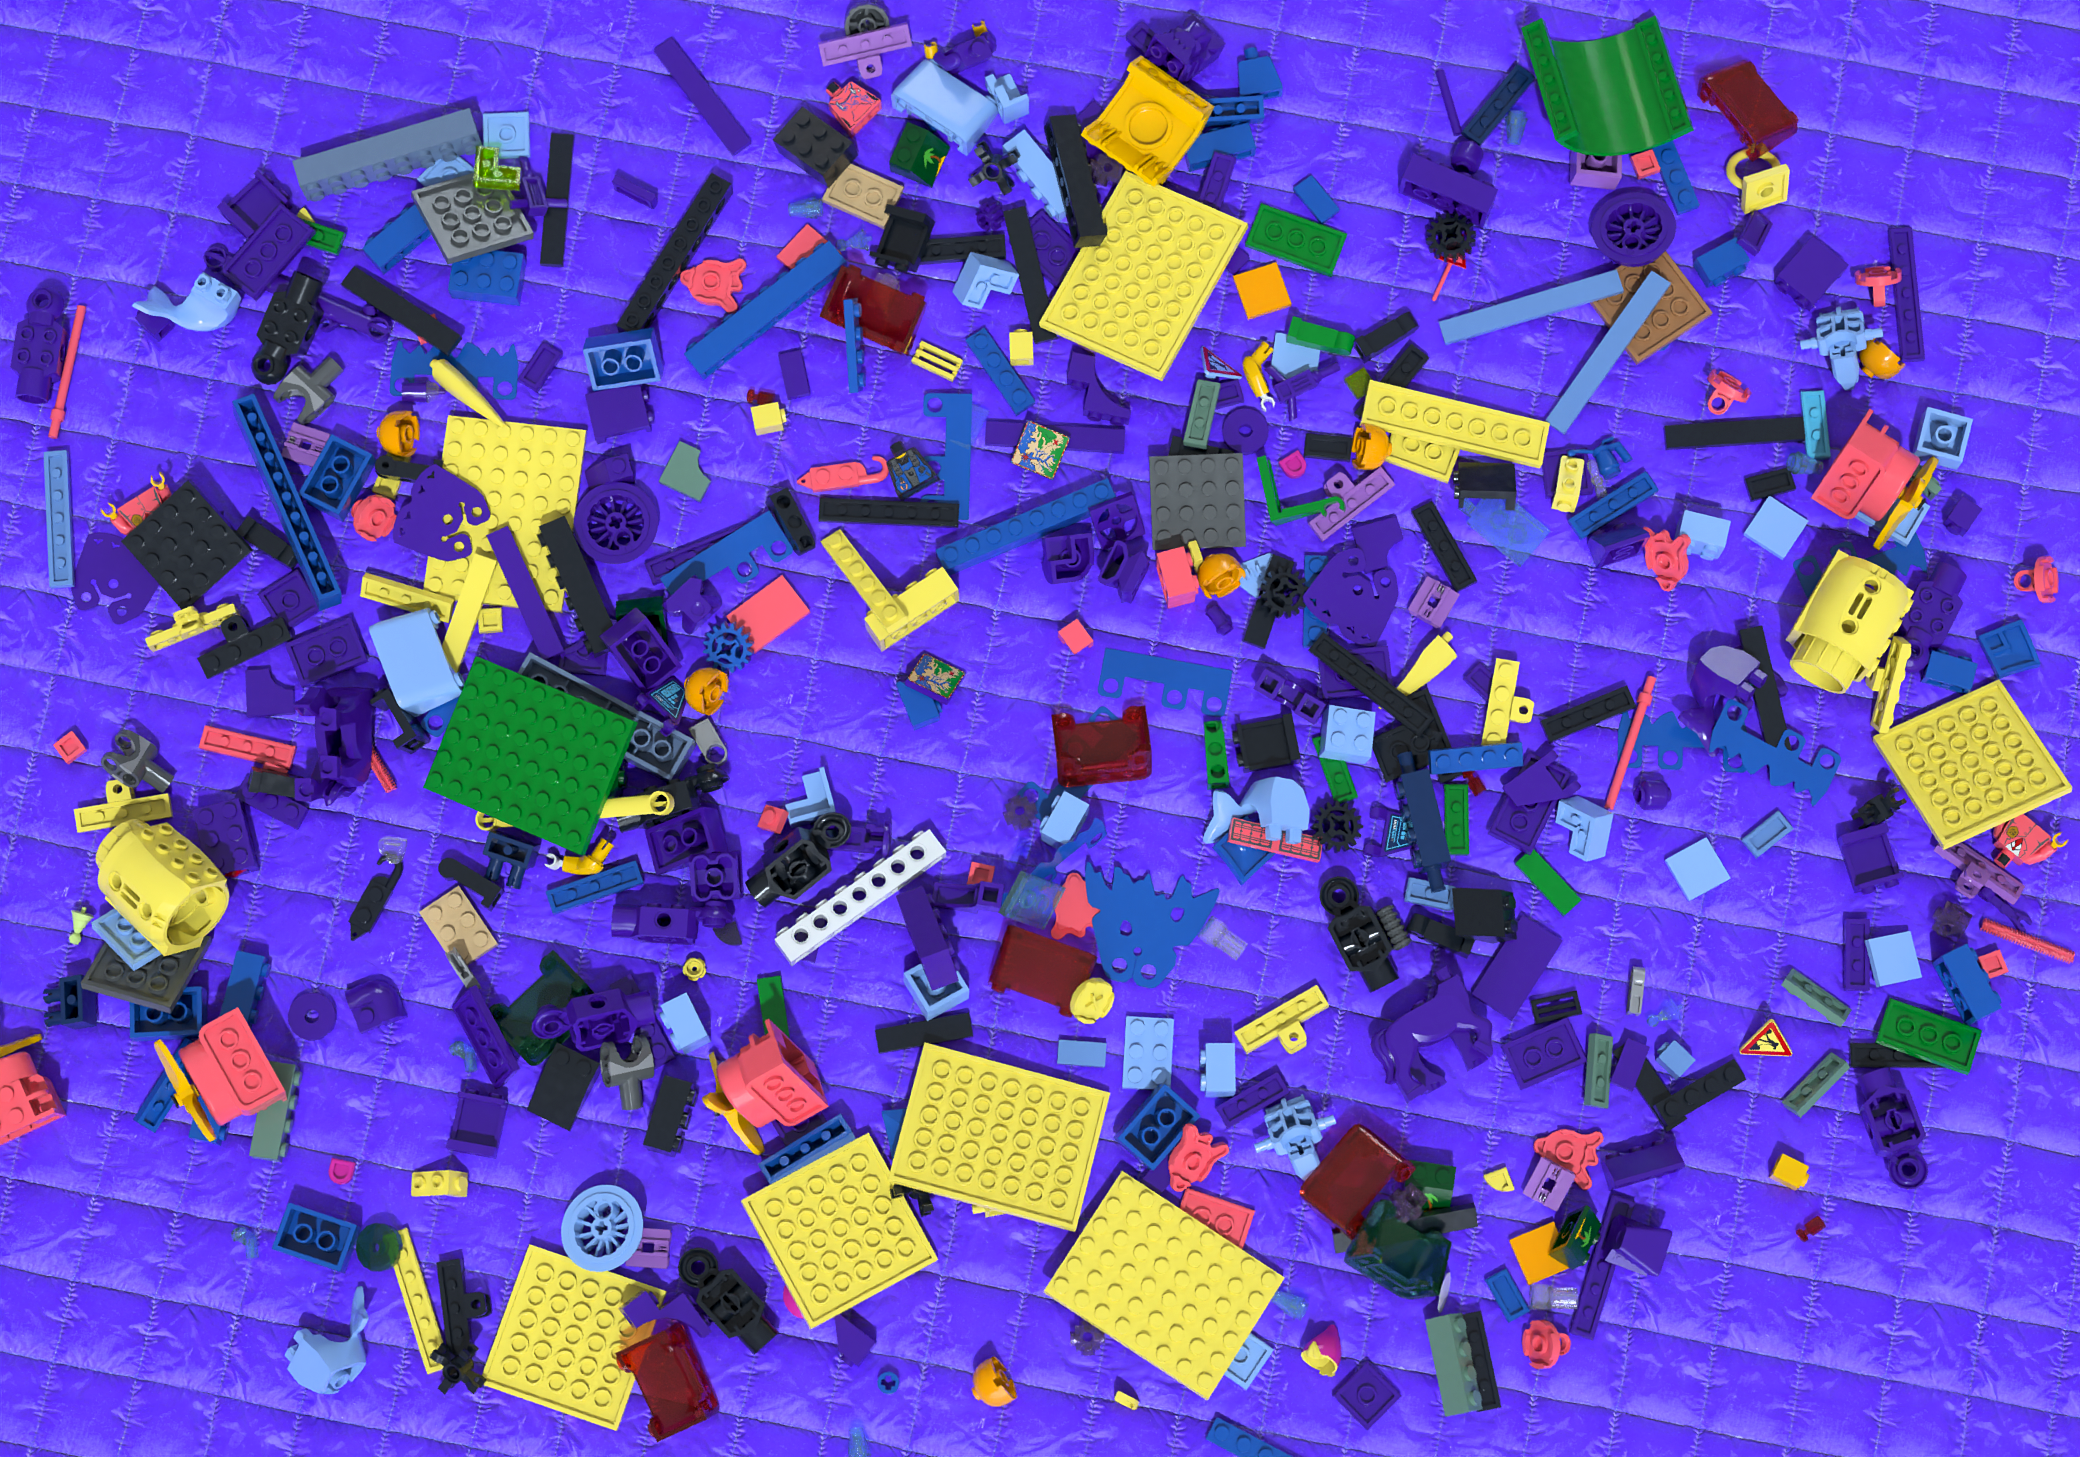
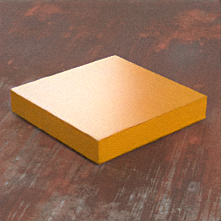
M1277 262L1233 276V281L1247 320L1290 307L1292 304Z
M1554 1221L1509 1240L1528 1286L1569 1269V1267L1548 1255L1558 1235Z

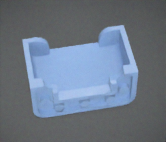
M929 59V61L923 60L891 94L892 108L900 113L906 109L907 114L910 116L913 113L947 135L950 142L954 140V142L960 145L958 151L968 156L998 115L996 101L987 95L984 97L941 69V66L933 59Z
M430 608L380 621L369 626L370 635L395 700L402 710L414 717L459 697L465 684L462 675L450 668L436 632L441 621L437 612Z

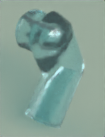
M455 1041L451 1044L449 1052L453 1056L456 1055L464 1059L465 1072L477 1071L474 1049L463 1041Z
M245 1227L233 1229L231 1238L233 1241H238L245 1245L246 1259L258 1258L256 1235Z

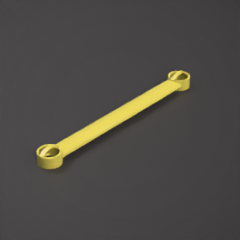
M656 791L651 795L609 798L603 807L600 818L643 814L668 815L672 812L675 802L670 793ZM659 795H664L667 798V801L655 802ZM667 806L661 812L656 809V807ZM479 811L476 814V825L481 830L495 831L502 827H513L493 817L483 818L485 814ZM494 822L488 828L484 825V823Z

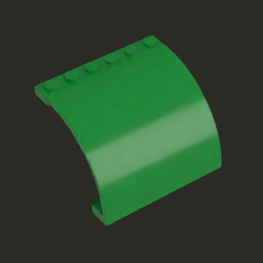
M1655 15L1635 24V28L1626 32L1584 42L1551 40L1546 23L1542 18L1521 28L1555 140L1565 148L1577 153L1593 156L1625 155L1663 145L1694 131L1659 19Z

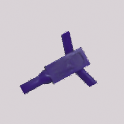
M527 156L519 157L518 160L522 171L519 188L522 199L510 200V209L525 208L527 216H545L548 207L566 208V199L545 198L540 176H535L531 172Z
M1335 362L1320 370L1310 371L1308 369L1289 379L1285 378L1273 366L1264 370L1278 382V384L1273 386V389L1280 404L1288 401L1289 422L1297 419L1296 397L1316 388L1323 378L1341 369L1338 363Z

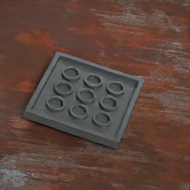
M497 166L411 191V198L447 264L533 239L534 233L521 209H510L509 202L510 200H515Z
M1243 453L1149 457L1152 550H1168L1183 546L1184 549H1188V542L1194 540L1197 541L1199 548L1246 547Z
M204 936L200 947L168 956L161 954L135 971L105 942L81 981L82 989L171 1014L211 945V937Z

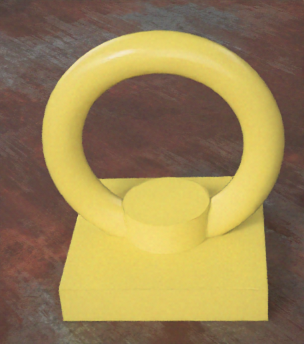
M1749 148L1735 153L1729 159L1726 165V174L1729 181L1742 190L1741 209L1744 214L1787 201L1790 169L1787 164L1781 165L1772 153L1763 149ZM1752 157L1761 158L1772 167L1745 176L1743 180L1735 172V167L1741 160Z

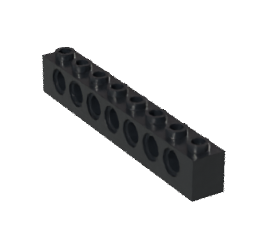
M713 173L710 174L616 326L619 333L647 329L651 326L679 281L681 273L686 270L732 196L733 189L730 182Z

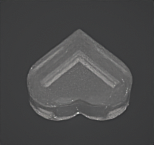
M382 837L378 841L379 852L385 855L389 863H400L404 858L407 848V838Z

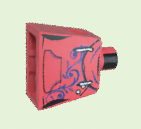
M832 82L826 89V93L833 98L829 102L830 112L851 138L882 109L879 98L854 82H849L843 89L836 82Z

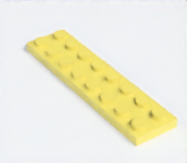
M1373 380L1368 382L1360 426L1362 423L1379 426L1385 432L1539 469L1542 466L1550 426L1548 422Z

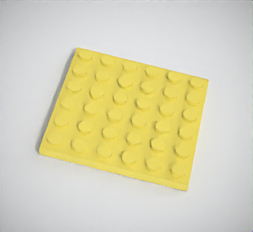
M1996 680L1890 728L1888 734L1879 733L1873 736L1875 746L1943 850L2072 792L2071 784L2000 680Z
M869 1133L741 1200V1204L810 1330L938 1261L935 1252L904 1196L896 1199L891 1198L889 1190L893 1189L892 1186L897 1184L888 1182L890 1171Z
M529 1244L482 1376L487 1379L484 1385L618 1431L657 1322L656 1319L638 1328H632L618 1308L640 1291L652 1292L659 1302L656 1305L659 1308L663 1305L667 1291L609 1271L593 1272L585 1270L568 1257Z

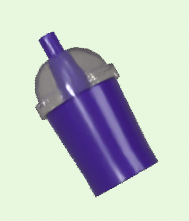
M426 380V382L402 383V401L427 402V404L436 401L440 394H445V390H440L439 386L434 382H430V380Z

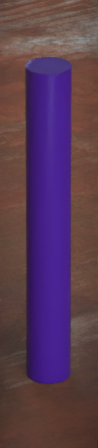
M1439 70L1435 74L1453 135L1459 136L1462 134V129L1444 70Z

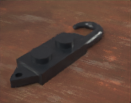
M387 854L380 857L377 861V865H381L384 861L390 860L394 863L395 868L390 878L378 876L370 881L348 921L350 923L351 941H355L366 933L372 932L392 896L393 890L403 873V863L396 855Z

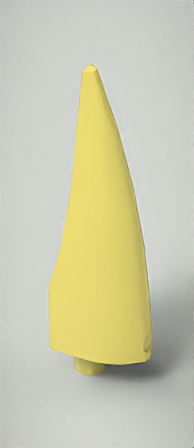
M434 359L431 361L430 367H432L434 380L447 392L502 428L506 425L485 397L451 363L445 359Z
M1446 631L1441 637L1438 635L1423 650L1396 689L1405 696H1408L1449 666L1457 658L1454 650L1448 645L1453 639L1452 634Z

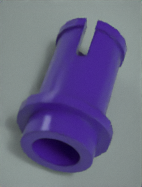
M1218 605L1213 606L1205 613L1217 628L1216 632L1225 636L1233 630L1232 621L1227 620Z

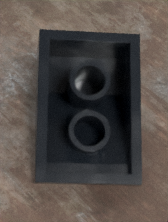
M1452 888L1456 936L1491 944L1517 940L1518 924L1515 920L1516 900L1513 892L1497 889Z
M557 1043L545 1065L527 1111L571 1131L601 1072L600 1063Z

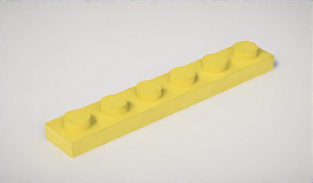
M840 529L820 541L824 549L889 634L909 621L905 613Z

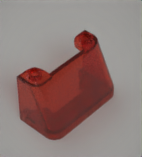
M1741 60L1707 73L1700 78L1697 96L1703 103L1709 101L1711 107L1717 106L1740 134V142H1745L1749 150L1745 154L1752 162L1797 133L1798 117L1793 111H1789L1757 73V69L1751 61Z
M849 264L848 268L842 265L819 317L845 329L843 300L858 298V303L862 307L859 326L863 328V337L900 354L909 356L928 304L924 301L925 297L915 292H912L911 295L902 293L861 274L862 269Z
M1130 706L1123 711L1122 719L1076 724L1074 716L1068 713L1051 715L1057 778L1061 786L1074 787L1146 779L1152 774V750L1145 706Z
M1007 925L988 984L991 985L992 990L1004 994L1005 990H1013L1052 1004L1059 1009L1058 1014L1072 1018L1073 1014L1070 1010L1072 995L1079 985L1092 978L1097 965V957L1022 928Z
M1358 1123L1348 1130L1305 1180L1300 1188V1197L1319 1218L1354 1242L1365 1229L1366 1220L1361 1214L1391 1178L1397 1182L1406 1181L1417 1168L1372 1130Z
M675 1323L615 1353L617 1357L616 1362L620 1370L626 1373H633L653 1415L649 1419L648 1431L652 1437H655L656 1442L705 1421L719 1412L720 1405L684 1327L680 1323Z

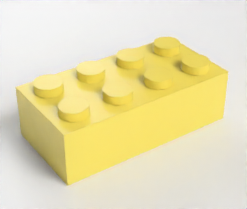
M943 567L938 570L936 568L930 570L925 574L926 578L920 582L914 581L905 588L906 591L899 596L898 594L892 595V598L905 613L909 621L890 634L871 610L867 612V617L864 618L866 630L881 652L959 601V590Z

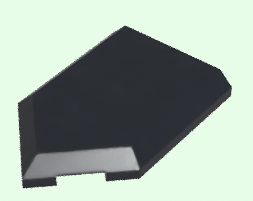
M1401 725L1373 737L1372 749L1385 782L1397 779L1402 774L1399 758L1397 757L1400 753L1412 751L1416 770L1428 766V750L1437 749L1443 734L1427 728L1419 738L1404 725Z

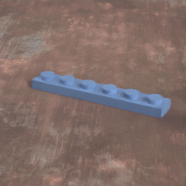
M67 450L43 452L49 587L51 589L75 587L69 452Z

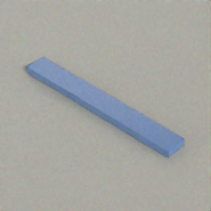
M1616 269L1440 321L1439 327L1445 345H1449L1623 293L1624 290Z
M1653 271L1649 273L1545 422L1550 423L1551 427L1563 435L1566 434L1671 286L1669 281Z

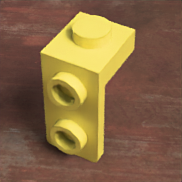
M1568 456L1561 457L1557 486L1551 509L1562 512H1575L1582 481L1583 459Z
M442 1170L412 1173L411 1196L413 1197L438 1195L467 1197L468 1173Z

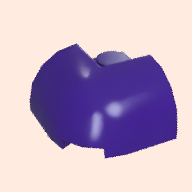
M1092 533L1042 538L1044 561L1041 564L1048 583L1059 584L1082 580L1088 574L1091 566L1094 565Z
M379 980L370 981L345 991L349 1008L353 1013L361 1034L408 1017L398 992L387 982Z

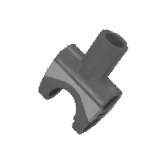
M329 356L312 373L303 365H299L285 377L276 389L273 398L278 403H281L292 396L304 397L305 406L302 408L303 411L298 416L297 421L301 425H307L320 416L335 400V395L327 387L343 372V369Z
M120 730L115 736V742L125 756L114 752H106L101 759L102 767L115 779L128 787H137L144 780L163 793L174 779V776L153 762L158 754L156 746L133 731ZM121 737H126L131 742L124 741ZM107 759H111L116 765L110 764Z
M643 1034L634 1036L630 1055L624 1060L621 1059L612 1041L604 1042L600 1049V1067L605 1086L609 1088L619 1085L622 1110L642 1108L643 1100L640 1081L653 1078L654 1076L653 1056L647 1038Z

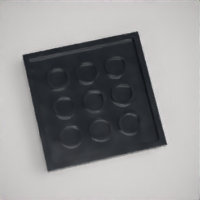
M191 479L185 482L121 541L181 609L192 606L253 551Z

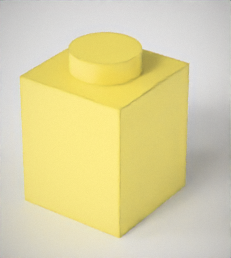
M1017 329L1014 332H1009L1010 365H1033L1032 332H1028L1026 329Z
M778 402L751 407L757 436L784 430L783 423L787 422L784 408L779 409Z

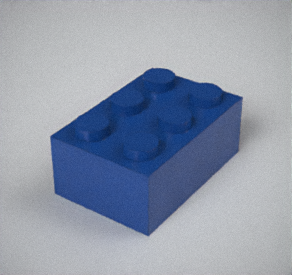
M494 250L452 263L448 286L451 297L454 299L520 306L527 265L524 254Z
M654 327L586 338L582 350L593 391L661 381L664 367Z
M331 434L298 493L302 502L344 522L375 466L376 460L374 456Z
M1968 944L1942 955L1932 965L1963 1023L1972 1025L1992 1015L2002 1007L1999 994L1991 989L1988 983L1990 979L1987 972L1980 968L1977 963L1978 956L1972 947L1969 948Z
M202 986L186 987L171 1014L129 1002L130 1038L136 1042L157 1041L159 1039L177 1040L185 1039V1037L187 1039L199 1038L201 1028L208 1024L207 990Z
M1160 1083L1113 1138L1148 1170L1154 1171L1182 1138L1184 1126L1188 1123L1194 1124L1200 1115L1166 1084Z
M288 1202L272 1249L345 1274L361 1227Z

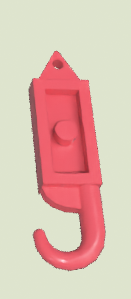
M873 456L872 460L879 461L882 464V471L867 475L864 466L857 462L810 468L807 474L797 480V484L813 490V493L878 483L888 476L889 464L883 457Z

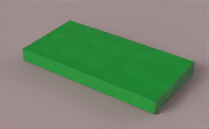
M1261 203L1245 247L1332 277L1347 238V233Z
M1890 998L1875 1043L1968 1075L1982 1030Z

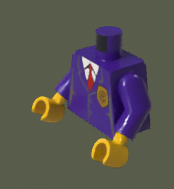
M980 21V26L975 27L972 25L975 34L974 39L962 43L944 54L940 51L938 52L936 42H931V46L924 45V52L927 59H933L953 76L988 61L993 56L992 53L996 51L997 45L988 33L985 22Z

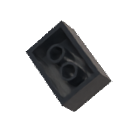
M804 107L800 108L773 139L781 155L827 188H830L858 156L852 141Z
M664 1075L643 1142L647 1150L675 1158L676 1153H681L684 1139H682L683 1130H688L691 1122L689 1111L691 1106L695 1107L699 1093H696L697 1090L693 1083Z

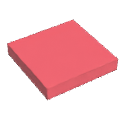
M806 224L776 256L777 260L791 271L798 260L803 257H809L816 246L821 243L825 244L828 241Z

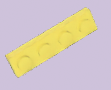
M365 573L362 578L361 597L410 612L430 608L437 612L440 621L449 623L452 618L454 599L370 573Z

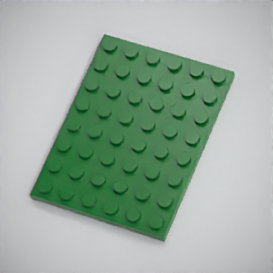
M476 656L423 788L585 856L638 722Z

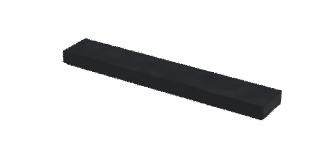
M551 133L545 198L566 199L567 207H548L543 221L541 266L564 267L574 134Z
M1026 206L1003 211L1034 343L1037 345L1058 339L1057 334L1041 328L1039 325L1049 306V300Z
M355 266L341 282L343 288L369 305L374 306L375 309L447 356L452 353L462 340L461 335Z
M1803 417L1666 425L1663 428L1666 450L1801 442L1806 439Z
M820 498L818 521L827 523L958 528L960 505L953 503Z
M1761 625L1739 630L1738 634L1742 650L1760 662L1758 669L1768 675L1765 684L1761 688L1751 683L1750 685L1756 688L1753 698L1763 740L1776 748L1783 732L1787 728L1763 626ZM1788 736L1784 744L1788 750L1792 751Z
M1324 632L1308 650L1309 653L1419 738L1433 722L1434 717Z
M1473 1202L1332 1229L1334 1250L1337 1254L1478 1227L1476 1207Z

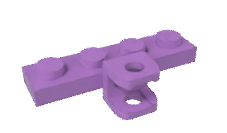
M907 22L818 42L823 66L856 59L858 69L864 79L878 77L882 74L880 53L912 46Z
M1382 467L1378 468L1357 486H1354L1345 474L1339 472L1326 482L1323 489L1328 498L1340 497L1346 504V511L1344 512L1339 508V503L1332 504L1326 509L1328 513L1326 517L1321 513L1310 521L1308 525L1320 541L1323 542L1394 487L1395 484ZM1334 484H1338L1340 489H1337Z
M1962 842L1945 850L1937 843L1933 850L1963 871L1955 883V889L1969 899L1974 898L1979 890L1986 886L2001 898L2014 905L2025 888V885ZM1964 885L1968 886L1970 890H1967Z

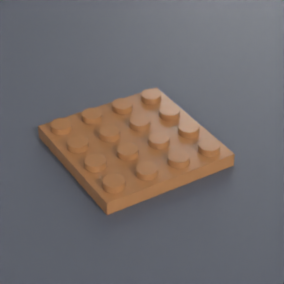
M1666 251L1648 265L1640 267L1621 265L1616 268L1624 292L1590 303L1610 329L1651 271L1671 283V286L1625 349L1636 365L1712 316L1713 313Z

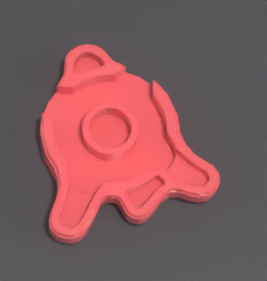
M737 259L729 263H723L718 260H705L696 267L684 270L680 275V281L699 303L708 306H719L728 314H735L738 311V305L731 294L733 292H740L743 289L739 277L746 270V262L743 259Z
M1643 527L1650 535L1645 545L1646 566L1648 570L1653 569L1658 576L1655 579L1659 582L1661 589L1671 591L1676 587L1677 582L1687 574L1689 566L1687 548L1691 543V539L1688 535L1681 534L1673 541L1667 530L1654 533L1650 528Z
M1078 873L1069 874L1066 882L1058 889L1055 895L1054 912L1056 914V922L1051 930V936L1055 940H1060L1067 934H1072L1078 938L1084 937L1085 929L1087 927L1093 928L1092 919L1101 911L1100 909L1093 908L1088 903L1086 883Z
M1192 1123L1186 1124L1183 1128L1181 1141L1173 1149L1168 1162L1171 1188L1181 1192L1186 1187L1191 1186L1190 1183L1197 1180L1199 1182L1203 1181L1210 1173L1213 1164L1228 1154V1145L1224 1142L1210 1145L1213 1140V1136L1210 1133H1198L1195 1125Z
M1561 1129L1545 1138H1538L1533 1144V1149L1540 1158L1546 1157L1576 1174L1574 1182L1581 1190L1586 1191L1592 1186V1180L1586 1171V1167L1598 1164L1596 1148L1603 1142L1604 1137L1599 1131L1590 1134H1579L1573 1130Z

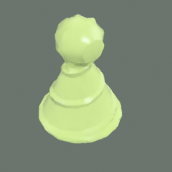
M82 907L81 911L71 910L74 932L69 936L71 944L76 945L81 942V931L94 918L93 915L85 913L86 907Z

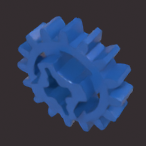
M724 621L721 627L718 624L713 627L714 632L711 630L707 632L706 635L710 639L703 641V644L708 646L703 650V653H709L710 656L706 661L710 662L713 660L715 662L713 668L721 666V672H725L729 668L730 672L734 673L736 666L741 670L745 667L744 663L748 664L751 661L748 656L753 655L754 650L749 647L754 644V641H748L751 633L744 634L745 626L742 625L738 629L736 628V622L728 626V623ZM715 639H716V642L718 643L716 650H715V648H714ZM736 643L732 649L722 651L726 645ZM741 644H743V654L740 652Z

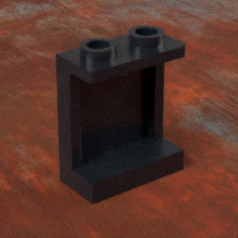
M887 204L884 213L890 218L877 252L870 251L869 256L875 260L874 264L882 268H888L889 265L901 273H907V271L916 273L935 221L925 213Z
M1458 462V471H1453L1454 499H1458V508H1463L1465 498L1505 499V510L1515 511L1517 493L1515 463Z
M384 688L373 695L374 698L369 701L370 704L384 711L390 709L404 732L392 740L397 749L412 754L431 742L417 717L412 716L399 707L391 689Z
M1292 713L1284 714L1282 718L1244 725L1236 723L1235 730L1232 731L1234 745L1238 744L1240 753H1236L1238 767H1243L1244 773L1300 763L1301 758Z

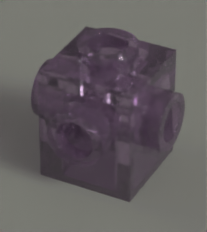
M1105 152L1090 158L1088 163L1091 164V177L1095 184L1107 187V184L1114 186L1119 183L1124 167L1121 163L1108 157Z
M1021 795L1010 798L1008 800L1009 803L1005 804L1006 811L1003 812L1007 825L1012 824L1014 831L1018 829L1023 831L1031 828L1033 823L1036 822L1034 815L1038 814L1034 801L1029 802L1027 796L1022 798ZM1023 808L1024 813L1022 815L1015 813L1017 809Z
M1947 900L1943 907L1938 906L1931 918L1934 919V923L1931 929L1936 931L1941 937H1946L1957 943L1967 929L1972 914L1965 911L1960 905L1953 904Z
M1410 1182L1402 1190L1397 1188L1390 1195L1389 1199L1391 1202L1386 1209L1394 1219L1404 1225L1410 1219L1415 1221L1423 1213L1421 1208L1428 1198Z
M1079 1321V1325L1075 1326V1331L1070 1332L1071 1346H1076V1352H1081V1356L1096 1355L1095 1351H1100V1345H1105L1104 1332L1089 1322ZM1085 1333H1090L1092 1335V1340L1090 1342H1086L1083 1340V1335Z

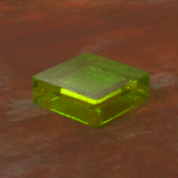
M1363 367L1345 378L1344 382L1356 400L1366 395L1368 382L1372 378Z

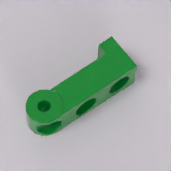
M1293 316L1286 343L1348 356L1352 352L1355 336L1347 332L1302 321V318Z
M1222 721L1203 722L1207 790L1229 788V773Z

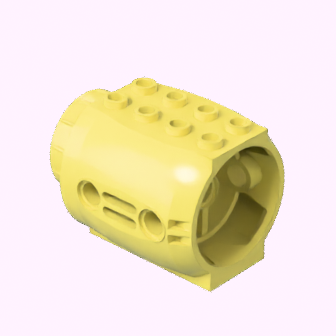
M1838 550L1826 567L1786 638V641L1796 650L1789 662L1791 668L1802 678L1819 688L1837 694H1844L1852 681L1861 682L1865 676L1869 678L1872 672L1875 671L1880 662L1877 657L1880 658L1883 652L1885 653L1892 641L1888 638H1892L1903 621L1899 618L1904 617L1914 600L1910 599L1914 591L1907 588L1902 581L1882 567L1867 560L1849 556ZM1865 584L1872 585L1875 590L1865 586Z
M140 819L127 820L110 831L97 850L96 864L100 869L98 886L101 892L106 895L105 900L163 956L200 947L204 936L217 925L226 911L229 902L227 879L196 845L167 822L150 826Z

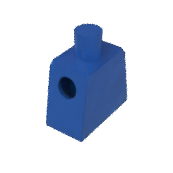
M1256 47L1244 50L1246 60L1238 62L1237 69L1239 97L1263 95V100L1281 97L1283 86L1270 56L1259 57Z

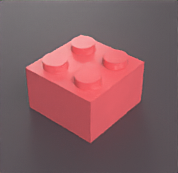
M1183 546L1156 553L1155 565L1167 608L1195 602L1199 583L1196 574H1191L1193 562L1190 552L1186 553Z

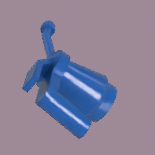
M1614 437L1604 439L1594 450L1571 449L1567 452L1569 457L1575 456L1577 453L1592 454L1596 458L1599 473L1603 476L1604 480L1614 478L1621 473L1620 464L1610 453L1611 451L1615 450L1624 463L1630 462L1633 459L1620 442L1604 445L1612 442Z

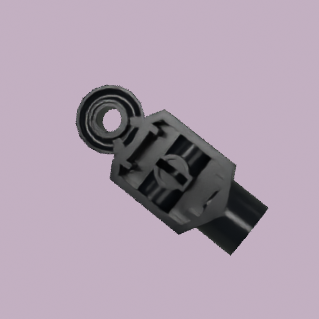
M294 270L286 291L274 292L256 334L263 346L255 353L251 362L252 373L262 384H276L284 378L288 367L287 356H303L307 354L324 314L316 303L324 286L322 281ZM267 360H269L271 364L270 369L268 371L264 369V363Z
M711 763L697 768L696 775L686 777L683 781L673 779L668 781L666 786L658 788L654 785L644 788V792L632 796L651 795L656 791L668 792L673 796L675 802L672 812L668 815L643 814L616 817L621 833L637 828L649 829L700 808L697 790H702V793L719 790L724 787L723 783L730 780L729 775L719 769L716 763ZM659 795L655 802H664L667 798L664 795ZM667 806L656 807V809L661 812Z
M825 813L815 821L812 829L808 830L797 827L761 856L763 868L745 881L746 887L758 903L766 908L780 896L796 900L831 872V862L827 849L839 847L849 839L852 830L848 818L841 813ZM829 826H836L833 830H826Z
M1336 876L1327 880L1320 890L1319 898L1324 909L1335 915L1328 926V930L1349 971H1359L1370 993L1399 979L1400 977L1389 958L1393 947L1372 906H1359L1358 889L1350 879ZM1337 889H1342L1346 893V899L1342 903L1336 902L1333 898V894Z
M692 1248L683 1254L678 1265L681 1279L687 1285L700 1289L696 1303L729 1339L738 1337L750 1352L755 1355L779 1333L763 1314L765 1304L733 1269L719 1271L718 1262L714 1254L704 1248ZM696 1261H701L705 1264V1271L700 1275L694 1274L691 1270L692 1264Z

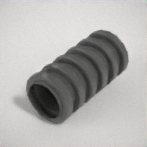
M1388 905L1378 910L1376 916L1379 918L1384 931H1386L1390 943L1393 944V950L1397 951L1409 945L1412 939L1408 938V932L1403 930L1405 926L1401 925V919L1396 917L1398 913L1393 911L1394 906Z

